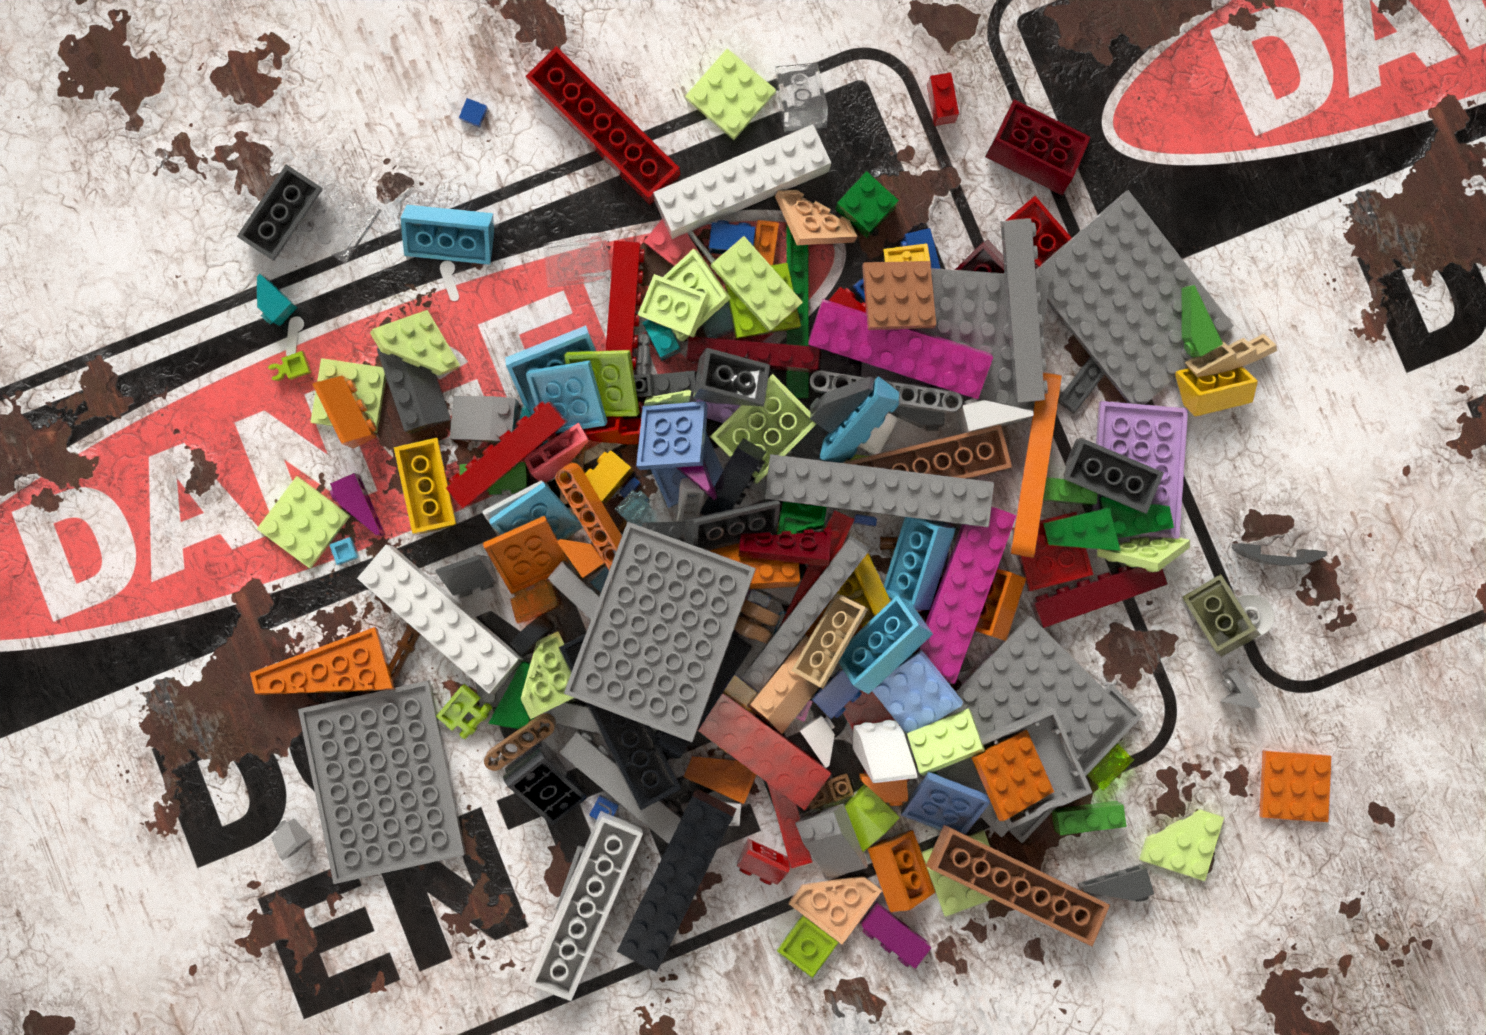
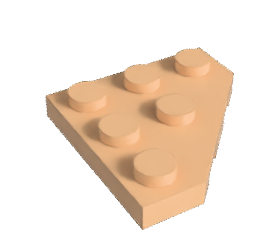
M798 190L777 191L775 198L797 245L855 242L857 235L850 220L843 216L839 219L829 213L831 209L817 201L812 203L803 198L804 194Z
M864 875L802 884L789 901V905L843 945L882 892V889Z

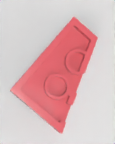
M663 219L644 240V244L673 267L691 250L695 249L698 251L687 233L671 239Z

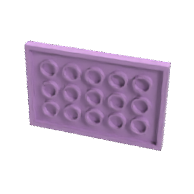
M1100 401L1096 444L1164 472L1151 504L1170 506L1174 528L1134 536L1179 539L1188 409ZM1098 494L1097 504L1092 505L1091 512L1101 510L1099 497L1105 496Z

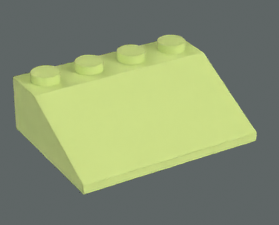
M772 374L768 378L764 406L741 405L710 438L729 458H731L743 438L766 451L762 459L766 461L759 473L755 471L753 477L756 478L754 483L758 484L768 473L770 454L785 456L816 423L810 419L811 412Z

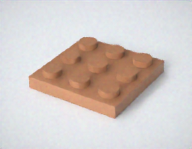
M930 261L863 263L868 330L935 328L936 316Z

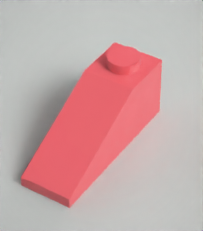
M577 423L533 451L524 461L534 478L538 481L548 482L555 477L560 469L568 465L589 442V439L581 425Z

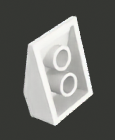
M975 398L964 401L956 411L961 434L996 425H1010L1025 421L1034 416L1033 411L986 400L977 401Z
M885 720L880 723L865 722L861 725H854L853 750L873 783L917 778V772L904 732L896 721Z

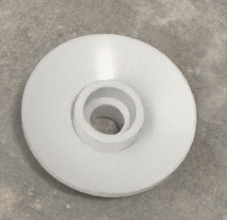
M1246 594L1238 597L1237 599L1246 612H1255V616L1250 618L1261 634L1260 636L1267 633L1274 622V610L1271 604L1265 598L1255 594Z

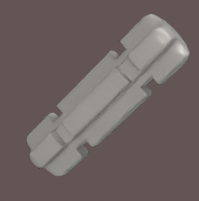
M639 334L636 375L648 374L649 372L647 365L649 364L650 347L648 345L650 344V337L648 334Z

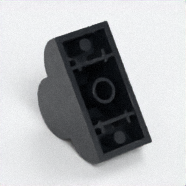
M543 740L536 743L505 767L506 774L503 776L507 787L552 826L587 799L582 788Z

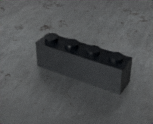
M743 438L714 486L717 498L713 500L708 496L699 513L705 516L734 509L736 504L740 506L746 496L743 493L744 489H750L756 479L753 477L754 472L759 473L766 462L762 460L766 451Z

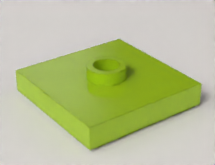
M802 915L777 948V952L813 978L839 942Z

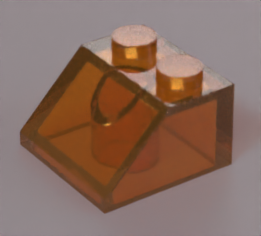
M544 579L535 583V588L529 591L524 588L514 593L515 597L511 598L510 602L517 624L525 623L564 605L556 586L551 581L547 582Z

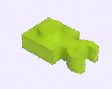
M303 351L281 358L282 365L274 363L268 366L270 370H279L278 375L272 377L274 381H281L285 375H287L288 379L292 380L311 373L305 352Z

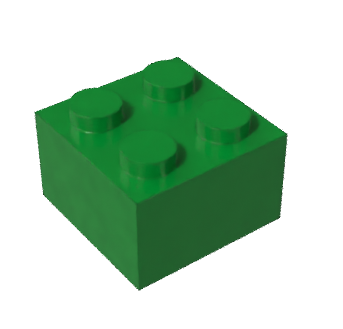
M866 171L837 202L835 210L844 218L850 220L851 224L868 238L896 208L899 200Z

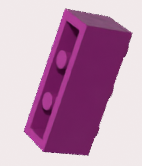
M877 901L860 922L862 928H864L862 932L872 940L874 937L881 942L880 946L888 953L892 951L899 956L897 959L906 967L911 965L916 969L932 948L927 940Z

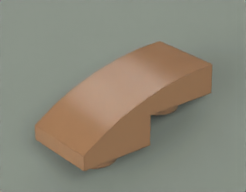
M842 774L827 779L808 805V808L813 810L830 802H837L854 795L848 775Z

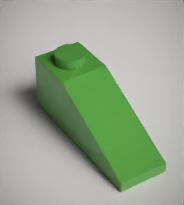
M1191 285L1182 288L1183 346L1186 353L1191 357H1201L1223 345L1196 286Z

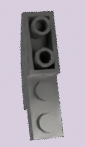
M697 371L634 375L637 399H646V397L690 390L691 394H693Z

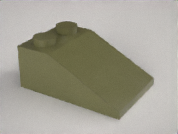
M1221 574L1182 596L1215 652L1221 657L1261 635Z

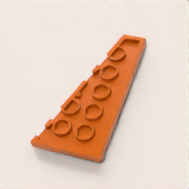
M376 627L250 673L255 694L258 695L395 690L380 635Z

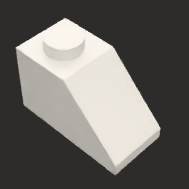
M820 714L799 730L825 768L830 765L835 736L832 729L835 726L828 716L823 718Z

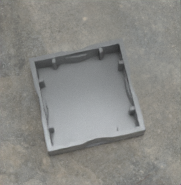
M1049 706L980 737L986 750L1019 731L1027 729L1054 790L1052 794L1003 821L1004 825L1009 829L1038 817L1050 808L1063 806L1092 793L1081 765L1072 753L1069 738L1059 715L1053 707Z

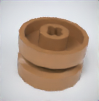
M745 599L741 612L744 614L742 617H738L734 629L737 633L747 638L756 639L768 644L772 633L770 630L762 627L761 624L763 622L774 627L777 625L780 616Z

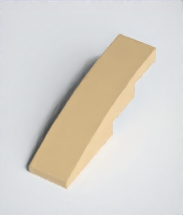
M1264 333L1249 342L1243 337L1229 346L1222 342L1223 345L1201 357H1193L1186 361L1185 365L1197 377L1218 374L1258 361L1276 352L1277 345Z

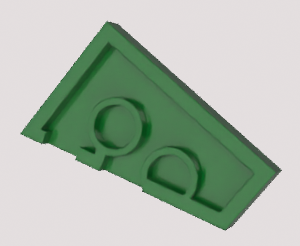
M1099 497L1101 509L1110 507L1117 539L1174 528L1170 506L1151 504L1147 514L1112 499Z
M1110 507L1043 523L1049 545L1121 551Z
M521 662L488 724L520 729L534 719H530L521 700L530 662Z

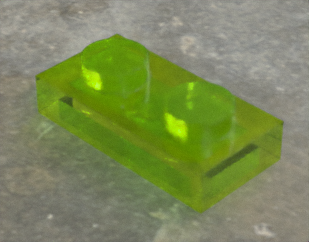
M1117 743L1087 776L1104 791L1134 759Z

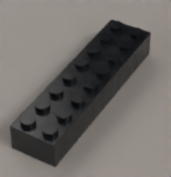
M586 634L558 648L570 673H572ZM585 702L640 810L681 789L663 751L653 744L656 738L650 726Z
M699 789L695 790L617 950L618 953L655 972L658 971L737 808Z

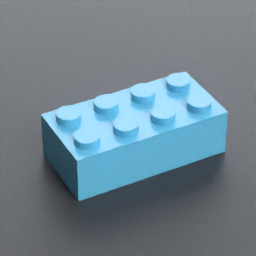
M897 595L851 638L838 662L853 686L869 694L929 639L933 633L913 605Z

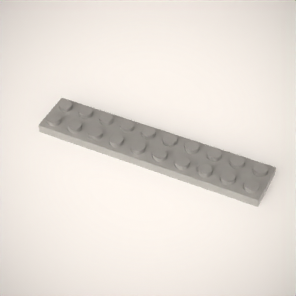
M770 454L764 499L989 527L994 482Z

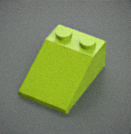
M865 784L844 804L862 852L883 836L900 818L887 803Z

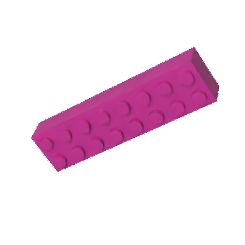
M825 299L821 301L808 340V345L975 399L979 398L993 360V356L988 352L917 329L868 330L867 314L865 312Z
M991 506L989 527L961 525L926 620V625L933 635L914 652L916 654L922 650L945 680L955 684L1017 516Z

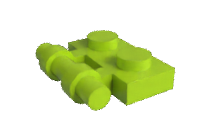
M464 683L436 717L451 731L459 726L462 729L459 733L460 737L466 739L469 735L475 733L481 721L487 719L492 706L489 703H485L482 707L476 705L481 697ZM469 712L474 716L470 721L464 718Z

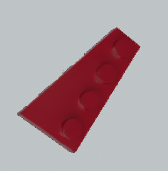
M826 528L823 532H814L813 529L804 530L803 533L791 534V531H782L779 535H771L770 532L741 534L738 557L829 566L832 528Z

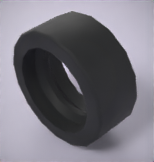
M538 616L514 638L511 645L521 656H525L535 648L538 640L547 637L553 627L543 616Z

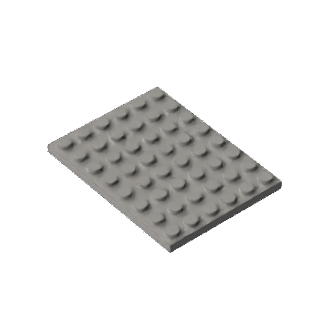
M1129 190L1119 196L1038 267L1039 276L1050 277L1047 303L1129 404L1145 405L1176 378V371L1186 369L1185 362L1193 358L1186 353L1182 340V288L1191 285L1196 286L1220 338L1234 326Z
M931 268L936 326L935 328H920L917 330L988 352L993 356L977 401L986 400L1022 409H1034L1035 401L1018 403L1014 398L1005 274ZM1039 276V282H1036V289L1041 294V305H1038V314H1042L1043 327H1039L1040 336H1043L1050 277ZM862 362L861 377L864 378L872 377L876 379L879 376L884 381L951 391ZM905 390L901 393V397L903 400L913 399V394ZM958 393L962 398V404L966 400L974 399ZM926 394L923 399H935L931 394ZM948 397L945 400V403L957 404L956 400L952 397Z
M627 522L564 694L693 742L756 568Z
M1029 616L955 690L962 699L963 704L941 719L969 708L981 737L1050 706L1056 709L1069 738L1072 753L1078 760L1126 710ZM972 757L935 771L943 778L987 794ZM990 801V804L980 817L1002 838L1009 828L1004 825L1003 821L998 820Z
M430 680L396 687L395 690H383L298 709L333 884L466 854L438 718L436 717L437 711Z

